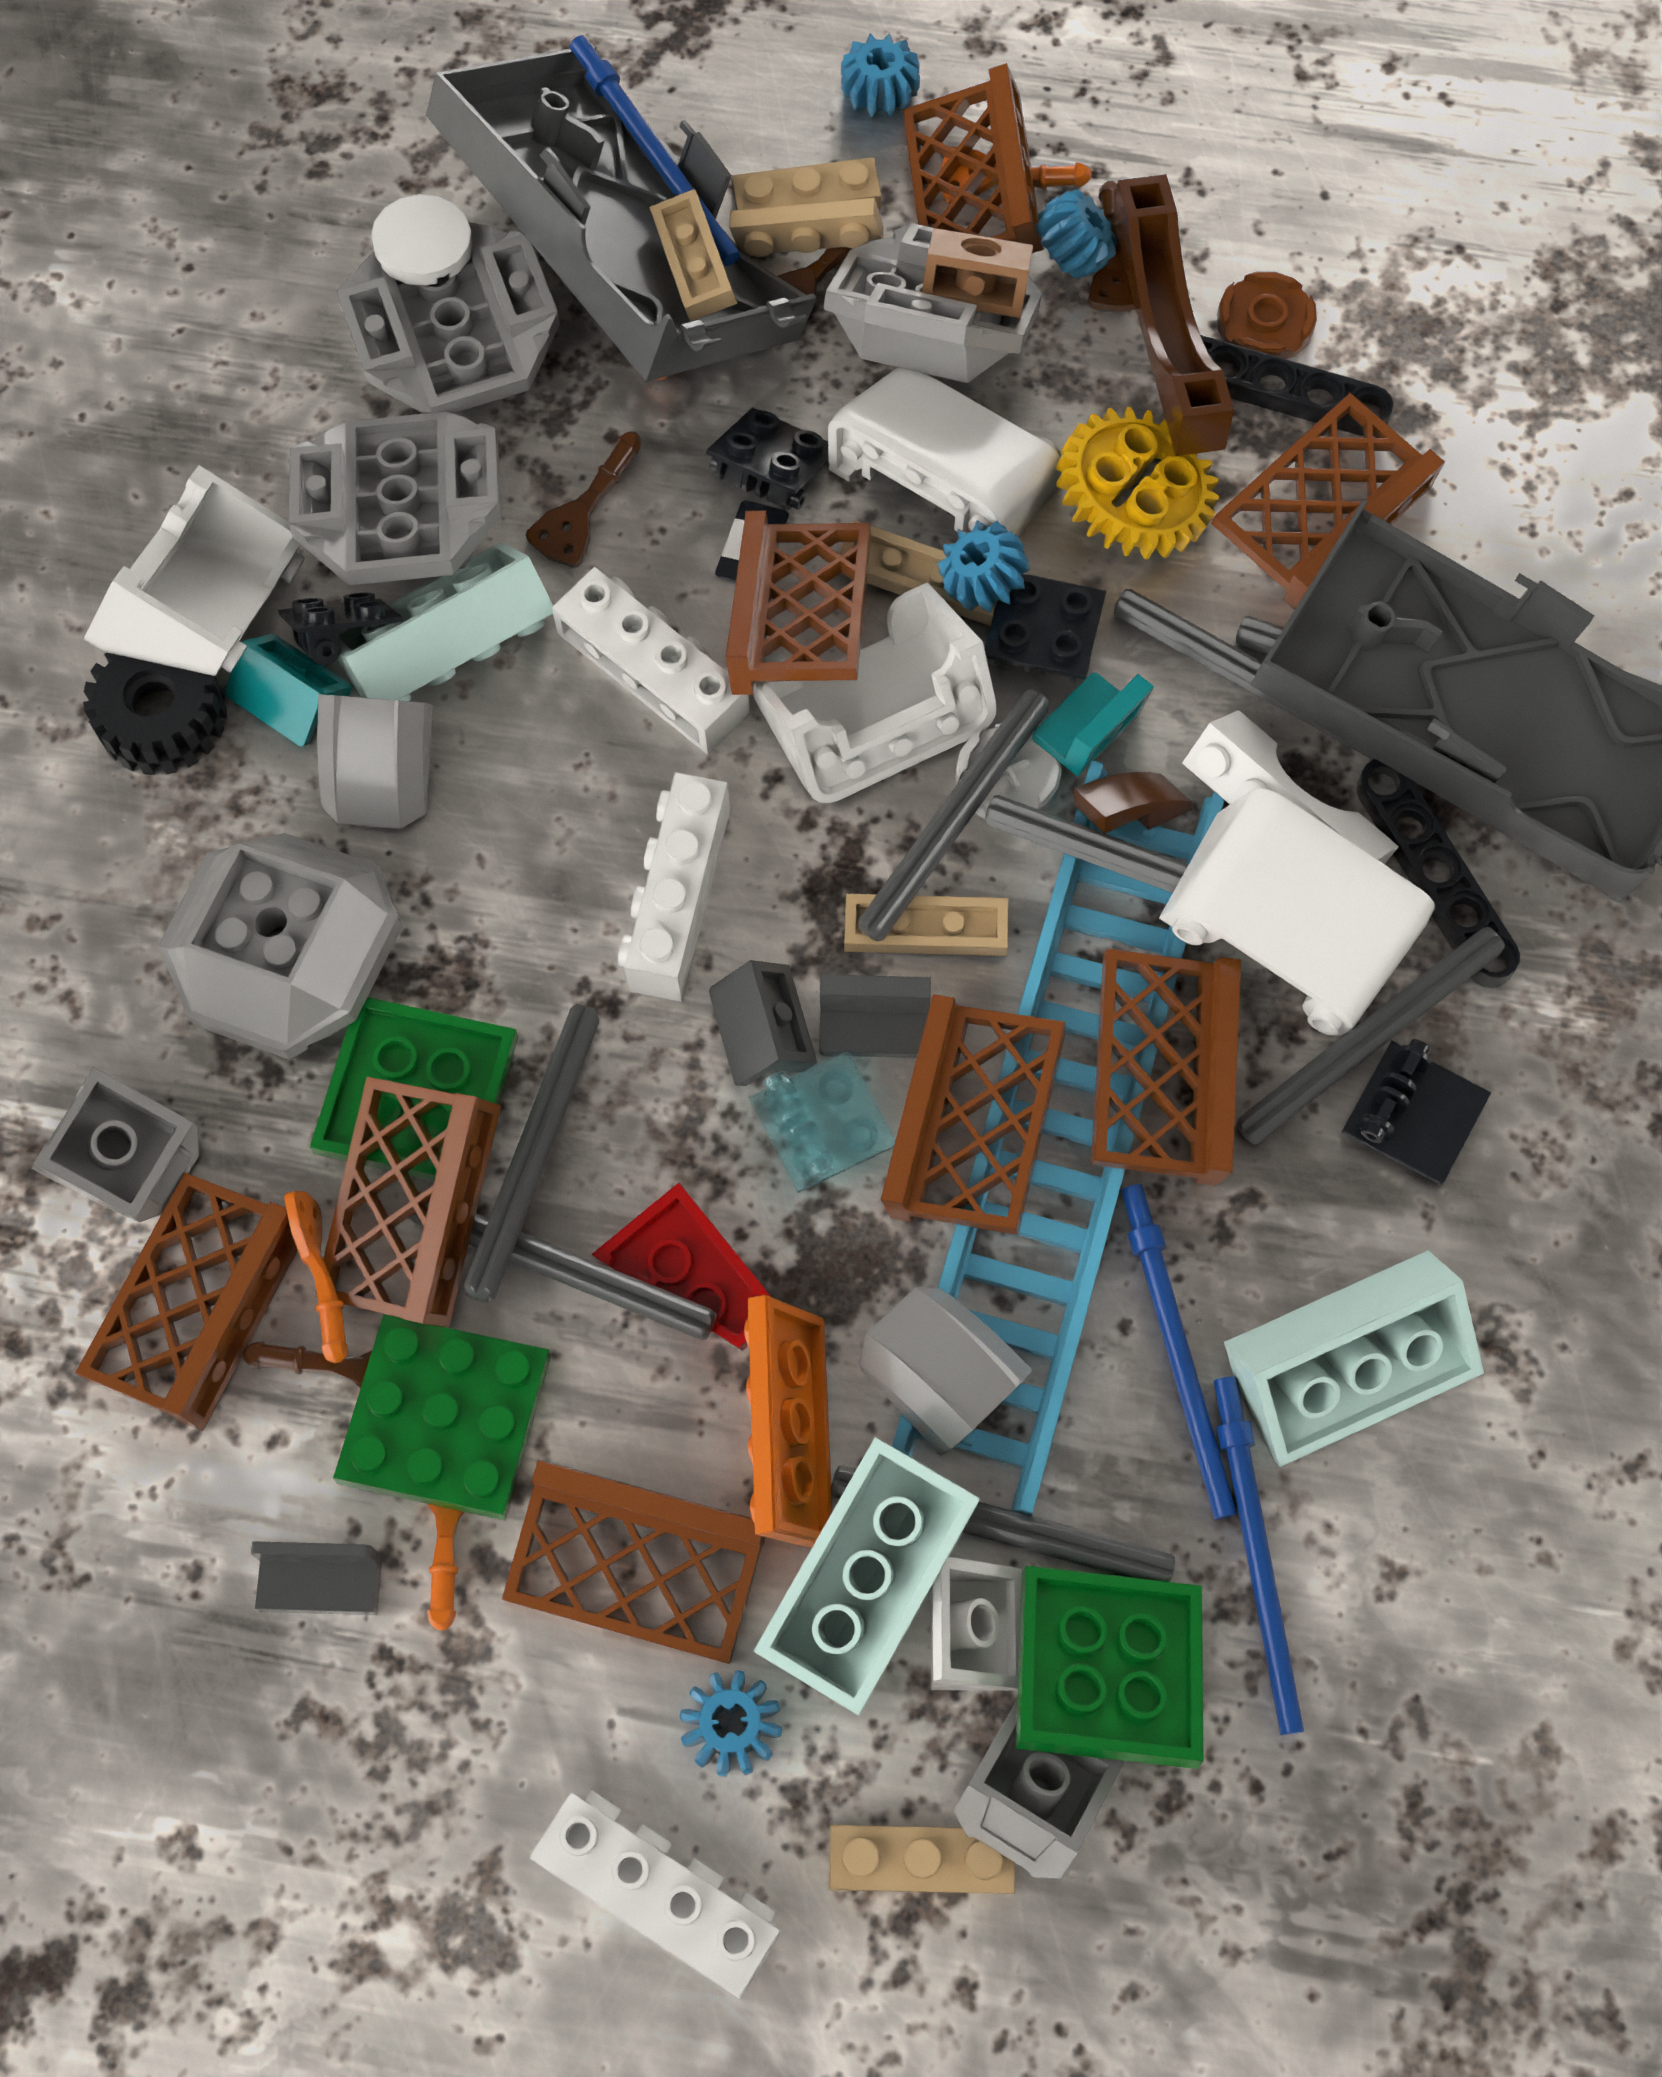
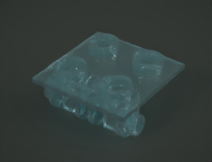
M848 1051L788 1079L785 1078L783 1072L774 1073L763 1081L765 1090L749 1097L797 1193L894 1148L896 1140Z

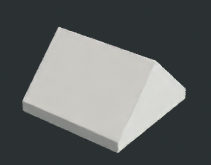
M955 1557L947 1558L930 1589L931 1690H1018L1022 1569Z

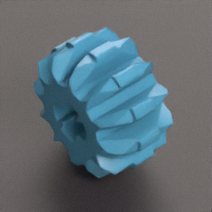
M890 32L883 40H877L870 33L866 44L853 41L850 53L843 55V61L841 62V89L844 92V97L851 99L854 111L867 107L871 118L877 111H885L891 118L895 107L901 109L908 108L911 97L917 96V91L920 88V62L917 59V53L910 52L907 40L893 43Z
M1075 189L1071 192L1066 191L1060 197L1056 196L1038 214L1039 222L1036 224V229L1043 238L1041 246L1048 250L1050 260L1054 259L1059 264L1062 272H1069L1076 279H1080L1083 276L1087 277L1094 271L1098 272L1109 263L1108 260L1116 254L1117 237L1111 231L1112 223L1104 216V209H1099L1095 205L1093 198L1090 196L1085 197L1081 191Z
M977 520L972 532L969 533L957 528L959 540L953 544H943L946 558L937 563L939 573L943 577V587L946 592L970 612L980 605L982 609L991 613L997 600L1010 604L1009 592L1012 589H1025L1024 579L1021 575L1030 570L1028 559L1023 550L1024 545L1019 537L1013 534L1012 531L1008 532L1006 527L998 521L987 528L985 524Z
M736 1670L734 1672L731 1689L726 1690L719 1673L715 1672L709 1676L715 1694L708 1697L702 1689L696 1686L689 1692L693 1700L702 1706L701 1711L682 1709L680 1719L687 1724L699 1725L700 1728L684 1734L681 1737L682 1743L685 1747H693L706 1741L707 1743L697 1753L695 1763L703 1768L718 1753L717 1774L720 1777L728 1776L731 1757H738L739 1766L744 1775L751 1774L753 1766L747 1756L748 1752L753 1749L766 1761H769L773 1756L771 1749L760 1741V1737L780 1738L782 1736L781 1726L775 1723L762 1722V1719L773 1716L781 1710L779 1702L777 1700H769L756 1705L765 1694L767 1685L764 1681L758 1680L745 1694L743 1692L745 1685V1674L743 1671ZM738 1710H741L747 1715L740 1719L743 1726L746 1727L744 1733L740 1736L729 1732L722 1738L716 1734L717 1730L722 1729L719 1721L716 1719L723 1711L732 1716Z

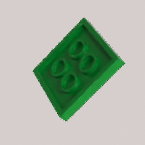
M367 997L356 1021L347 1027L309 1148L315 1155L347 1161L367 1077L452 1094L459 1093L474 1096L499 1105L519 1037L516 1029ZM382 1092L377 1117L383 1128H385L405 1114L396 1095ZM410 1098L414 1106H416L418 1103L422 1101L419 1099ZM438 1104L421 1116L432 1138H435L447 1129L452 1106ZM412 1124L390 1139L401 1161L423 1146ZM381 1147L377 1148L366 1158L365 1166L387 1171L392 1169ZM428 1157L408 1171V1174L435 1181L437 1170L430 1157Z
M383 1314L333 1479L337 1484L506 1521L551 1355L549 1349L442 1326L422 1324Z
M1026 1565L1021 1576L1016 1749L1198 1769L1204 1761L1202 1586Z

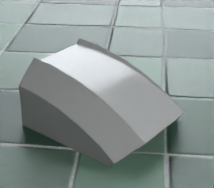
M318 694L317 748L321 805L337 824L401 829L426 815L433 715L432 703Z
M93 1066L48 1143L42 1148L31 1169L137 1222H143L163 1213L184 1172L189 1173L199 1157L198 1126Z
M915 1287L866 1333L858 1364L868 1378L940 1456L953 1449L970 1434L1033 1371L994 1331L955 1298L940 1288Z
M1016 1700L956 1805L954 1813L967 1837L977 1838L1029 1871L1032 1878L1061 1879L1077 1855L1124 1761L1016 1749Z

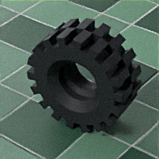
M107 652L104 655L109 663L105 667L96 663L90 672L96 683L87 681L85 683L83 692L89 701L83 702L84 712L107 753L115 761L119 759L123 767L134 771L138 764L143 774L155 775L156 766H162L166 775L176 773L175 763L184 760L188 768L198 763L194 753L200 749L208 755L214 748L210 736L214 735L221 738L224 726L220 718H227V707L223 701L225 699L224 694L215 676ZM166 689L174 694L172 703L164 711L156 715L141 716L135 711L137 702L151 691Z

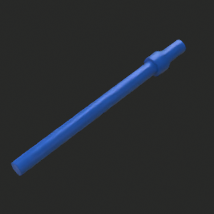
M584 35L574 38L569 47L586 70L585 78L598 96L605 97L674 196L693 190L694 188L619 85L620 76L610 62L599 57ZM699 197L724 266L732 265L738 260L740 253Z
M1130 1185L1123 1188L1121 1193L1132 1231L1127 1234L1134 1257H1140L1214 1520L1227 1519L1236 1516L1237 1512L1162 1251L1166 1249L1162 1230L1160 1225L1153 1223L1143 1185Z
M1223 1377L1213 1381L1222 1424L1217 1426L1216 1429L1220 1451L1227 1452L1279 1731L1281 1736L1304 1732L1250 1451V1447L1255 1446L1251 1421L1244 1420L1236 1377Z

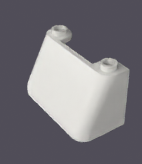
M897 367L844 405L828 425L829 470L850 482L859 469H862V476L868 480H871L876 472L879 471L954 515V530L957 532V528L964 532L969 529L972 532L977 520L985 524L987 528L998 521L1006 527L1008 532L1012 531L1013 534L1020 537L1058 488L1056 483L1062 474L1056 470L1061 453L1053 442L1046 438H1038L938 381L930 374Z
M198 465L185 485L186 489L178 504L170 508L160 529L130 569L123 566L113 579L84 640L103 652L216 676L221 668L230 673L232 672L247 645L240 642V639L280 579L282 578L290 583L303 563L305 556L297 552L301 544L293 538L287 520Z
M928 582L903 593L890 605L886 615L890 636L860 650L858 680L755 681L752 696L803 786L816 801L820 803L839 801L969 740L976 732L982 729L983 732L987 730L996 715V700L983 641ZM772 654L766 656L764 662H784L788 657L781 654ZM847 656L837 661H846Z
M1256 788L1250 790L1217 813L1159 919L1173 927L1172 931L1179 939L1191 945L1198 946L1203 942L1212 943L1221 938L1308 995L1302 1005L1303 1011L1308 1016V1023L1321 1033L1339 1037L1354 1028L1426 927L1435 909V904L1431 897L1423 890L1286 797L1268 789Z

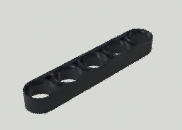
M1200 335L1208 354L1215 363L1221 361L1229 362L1238 370V373L1234 376L1225 377L1231 399L1317 423L1351 393L1362 403L1376 405L1382 413L1379 418L1387 425L1389 423L1394 402L1391 395L1377 385ZM1274 375L1281 378L1285 382L1286 387L1282 390L1270 391L1264 388L1259 380L1264 376ZM1314 389H1324L1333 396L1334 401L1330 404L1319 405L1312 402L1307 393ZM1348 413L1337 422L1338 430L1364 436L1363 426Z
M1377 759L1371 760L1365 765L1357 782L1356 792L1360 802L1376 828L1399 846L1393 855L1409 881L1423 890L1433 900L1435 909L1431 916L1452 950H1455L1483 927L1492 928L1502 938L1505 944L1502 954L1507 961V968L1500 972H1490L1483 967L1470 978L1483 987L1495 988L1504 985L1510 980L1520 963V952L1515 941L1413 780ZM1376 774L1387 775L1393 779L1397 790L1390 795H1379L1370 788L1368 779ZM1402 817H1412L1421 823L1424 833L1418 838H1406L1397 831L1395 821ZM1431 860L1441 861L1449 868L1451 878L1442 883L1434 882L1424 875L1423 864ZM1458 904H1466L1472 907L1478 914L1479 923L1472 927H1463L1456 924L1451 917L1450 908Z

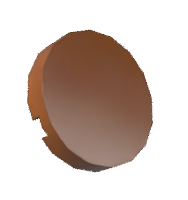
M1253 272L1245 275L1243 281L1237 282L1235 285L1233 282L1226 288L1217 312L1218 331L1224 342L1283 359L1295 357L1310 341L1317 321L1316 303L1311 294L1308 297L1302 291L1303 285L1293 277L1278 272Z

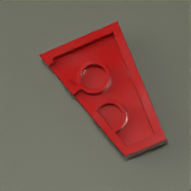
M679 1182L591 1254L616 1271L712 1309L717 1314L712 1332L741 1351L748 1347L744 1331L745 1323L748 1319V1298L762 1295L772 1297Z

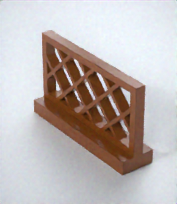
M1005 63L990 68V81L903 109L918 224L931 227L932 223L934 224L932 228L981 236L979 235L980 231L993 216L1005 222L1006 232L990 238L1033 245L1032 253L1044 250V247L1041 246L1042 237L1036 229V224L1039 222L1038 207L1021 96L1008 64ZM987 100L988 107L976 123L962 117L970 105ZM933 117L943 120L931 137L918 132V122ZM954 126L968 131V134L956 150L942 143ZM980 138L993 143V147L982 161L968 156ZM935 152L949 158L936 176L923 170ZM960 164L974 170L961 189L948 183V180ZM985 177L999 182V186L988 201L973 195ZM940 191L954 197L941 216L929 210L930 204ZM965 204L980 210L967 228L953 222Z
M1349 393L1214 516L1211 524L1286 590L1283 600L1295 610L1361 503L1359 501H1342L1341 482H1367L1368 498L1366 501L1368 502L1364 509L1392 525L1432 488L1445 461L1431 449L1424 455L1420 454L1362 402ZM1348 413L1363 426L1364 438L1338 437L1337 422ZM1328 431L1329 437H1322ZM1308 449L1329 450L1330 469L1304 468L1303 453ZM1339 450L1365 451L1366 470L1340 469ZM1374 451H1391L1404 464L1398 470H1375ZM1295 461V468H1288ZM1274 480H1296L1297 500L1270 499L1269 484ZM1305 481H1331L1332 501L1306 500ZM1376 483H1383V484H1382L1380 487H1378V488H1377V486H1376ZM1261 492V499H1254ZM1240 511H1262L1263 531H1244L1232 518ZM1271 512H1297L1298 532H1272ZM1307 513H1333L1334 529L1330 533H1308ZM1343 514H1349V515L1343 520ZM1272 544L1299 545L1300 561L1288 570L1273 557ZM1308 545H1316L1312 550L1309 551Z
M766 511L745 512L726 650V662L732 695H753L755 681L858 680L871 540L870 523L768 524ZM858 541V545L842 555L830 548L837 542ZM800 542L805 545V547L791 556H788L778 548L779 543ZM816 556H820L829 563L814 574L802 566ZM791 573L801 582L784 592L775 583ZM840 573L853 580L839 591H836L827 584L828 581ZM815 591L825 600L808 610L798 601ZM837 609L850 617L835 628L822 620ZM784 610H788L797 617L781 629L770 621ZM808 628H812L821 635L820 638L806 647L793 639ZM781 646L793 654L784 662H764L766 656ZM836 646L847 655L846 661H822L818 656L831 647Z
M1108 948L1103 953L1091 1165L1195 1178V1184L1217 1186L1233 1172L1241 959L1219 957L1215 963ZM1117 966L1137 969L1150 986L1131 1000L1116 983ZM1154 971L1164 972L1165 974L1159 977ZM1175 974L1198 977V997L1186 1007L1165 984ZM1154 991L1175 1013V1016L1159 1029H1156L1136 1006ZM1115 1000L1122 1007L1116 1013H1114ZM1196 1007H1197V1020H1196V1019L1192 1016V1014L1190 1013V1012L1193 1011ZM1126 1013L1147 1036L1144 1041L1130 1052L1113 1035L1114 1023ZM1180 1020L1196 1038L1195 1050L1184 1059L1178 1055L1162 1036ZM1151 1043L1155 1045L1173 1066L1171 1070L1156 1082H1153L1134 1059L1136 1055ZM1113 1052L1119 1060L1111 1066ZM1195 1059L1193 1072L1188 1064ZM1123 1066L1126 1067L1145 1090L1126 1106L1110 1088L1111 1075ZM1177 1073L1193 1090V1103L1181 1113L1159 1089ZM1149 1095L1171 1120L1152 1136L1131 1113V1110ZM1110 1105L1116 1114L1108 1120ZM1191 1112L1192 1126L1185 1119V1117L1188 1116ZM1120 1119L1123 1120L1142 1143L1130 1154L1107 1151L1108 1129ZM1176 1126L1191 1143L1190 1162L1171 1159L1156 1141ZM1147 1149L1153 1157L1140 1154Z
M933 994L881 1196V1201L891 1219L913 1222V1218L918 1217L1014 1235L1019 1234L1067 1030L1065 1021L959 1006L954 997ZM968 1024L991 1027L999 1038L973 1056L963 1043ZM1002 1029H1008L1012 1031L1005 1034ZM1030 1033L1050 1036L1047 1051L1028 1064L1025 1063L1013 1046L1014 1043ZM1007 1049L1020 1069L993 1085L980 1065ZM962 1053L966 1060L958 1065L960 1054ZM1042 1069L1040 1081H1038L1034 1074ZM974 1070L987 1090L959 1106L951 1094L953 1082ZM1028 1079L1037 1092L1035 1102L1014 1115L1000 1095ZM995 1100L1008 1120L980 1137L967 1116ZM949 1103L954 1111L945 1116ZM1030 1120L1028 1132L1026 1133L1021 1125ZM961 1121L974 1139V1142L946 1158L938 1146L940 1134ZM1015 1130L1025 1144L1023 1153L1012 1162L1001 1167L988 1146ZM982 1151L995 1172L967 1189L954 1168ZM936 1154L941 1163L933 1167ZM1018 1172L1014 1186L1009 1177ZM946 1173H949L962 1194L943 1206L924 1202L928 1185ZM1001 1182L1004 1183L1012 1195L1007 1217L984 1213L975 1199ZM969 1203L974 1211L960 1208Z
M366 1078L323 1257L334 1288L336 1287L340 1266L353 1257L365 1281L348 1293L336 1290L339 1301H342L345 1305L396 1316L413 1322L450 1327L501 1105L474 1096L459 1093L452 1094L377 1078ZM382 1092L396 1095L405 1114L385 1128H383L377 1117ZM410 1098L419 1099L422 1101L418 1103L416 1106H414ZM438 1104L452 1106L447 1129L435 1138H432L421 1116ZM412 1124L423 1146L401 1161L390 1139ZM381 1147L392 1169L373 1183H370L364 1172L366 1158L377 1148ZM430 1157L437 1170L434 1185L419 1194L408 1171ZM398 1179L410 1202L391 1216H388L377 1194ZM367 1202L379 1224L358 1239L350 1224L353 1212ZM416 1212L424 1226L421 1240L406 1250L395 1227ZM385 1235L397 1258L375 1272L364 1249ZM402 1268L410 1281L405 1306L392 1303L382 1285L383 1281ZM372 1291L375 1299L364 1297V1295Z
M184 1172L75 1374L203 1431L238 1366L244 1349L249 1345L298 1251L290 1229L286 1207L271 1201L269 1205ZM194 1192L208 1196L214 1214L187 1225L184 1211ZM222 1202L231 1206L223 1209ZM247 1213L261 1217L252 1236L233 1243L228 1226L229 1221ZM218 1226L224 1248L197 1259L191 1237ZM181 1242L187 1264L160 1275L157 1261L162 1251ZM228 1260L231 1276L226 1285L207 1294L201 1272ZM191 1276L197 1298L170 1310L164 1287ZM154 1292L160 1314L133 1325L130 1310L136 1299ZM201 1311L204 1326L198 1338L180 1345L174 1322ZM163 1327L169 1350L143 1361L137 1338ZM126 1343L132 1366L111 1375L99 1371L98 1369L108 1351ZM173 1362L177 1377L166 1398L151 1393L146 1373ZM136 1379L138 1387L127 1382Z
M538 1460L531 1484H534L502 1600L730 1664L760 1551L766 1537L755 1535V1523L752 1518ZM545 1499L567 1505L578 1526L552 1543L548 1542L539 1525ZM579 1509L600 1515L585 1522ZM610 1517L622 1520L635 1543L605 1559L589 1529ZM634 1524L655 1529L656 1531L641 1538ZM665 1533L680 1537L691 1559L662 1575L646 1544ZM582 1534L598 1564L569 1580L553 1550ZM536 1536L542 1548L530 1555L533 1540ZM691 1540L709 1544L712 1547L698 1554ZM721 1549L745 1554L739 1580L718 1591L702 1560ZM639 1550L655 1580L625 1596L610 1565ZM546 1555L561 1586L543 1597L519 1591L526 1566ZM695 1565L712 1596L682 1613L666 1581ZM602 1571L618 1602L599 1613L585 1610L573 1587ZM659 1586L675 1618L656 1629L642 1626L630 1602ZM736 1590L730 1612L722 1597ZM566 1592L573 1606L553 1601L552 1599ZM716 1602L727 1622L721 1648L699 1642L686 1620ZM622 1608L629 1622L608 1615ZM679 1623L686 1638L664 1631Z

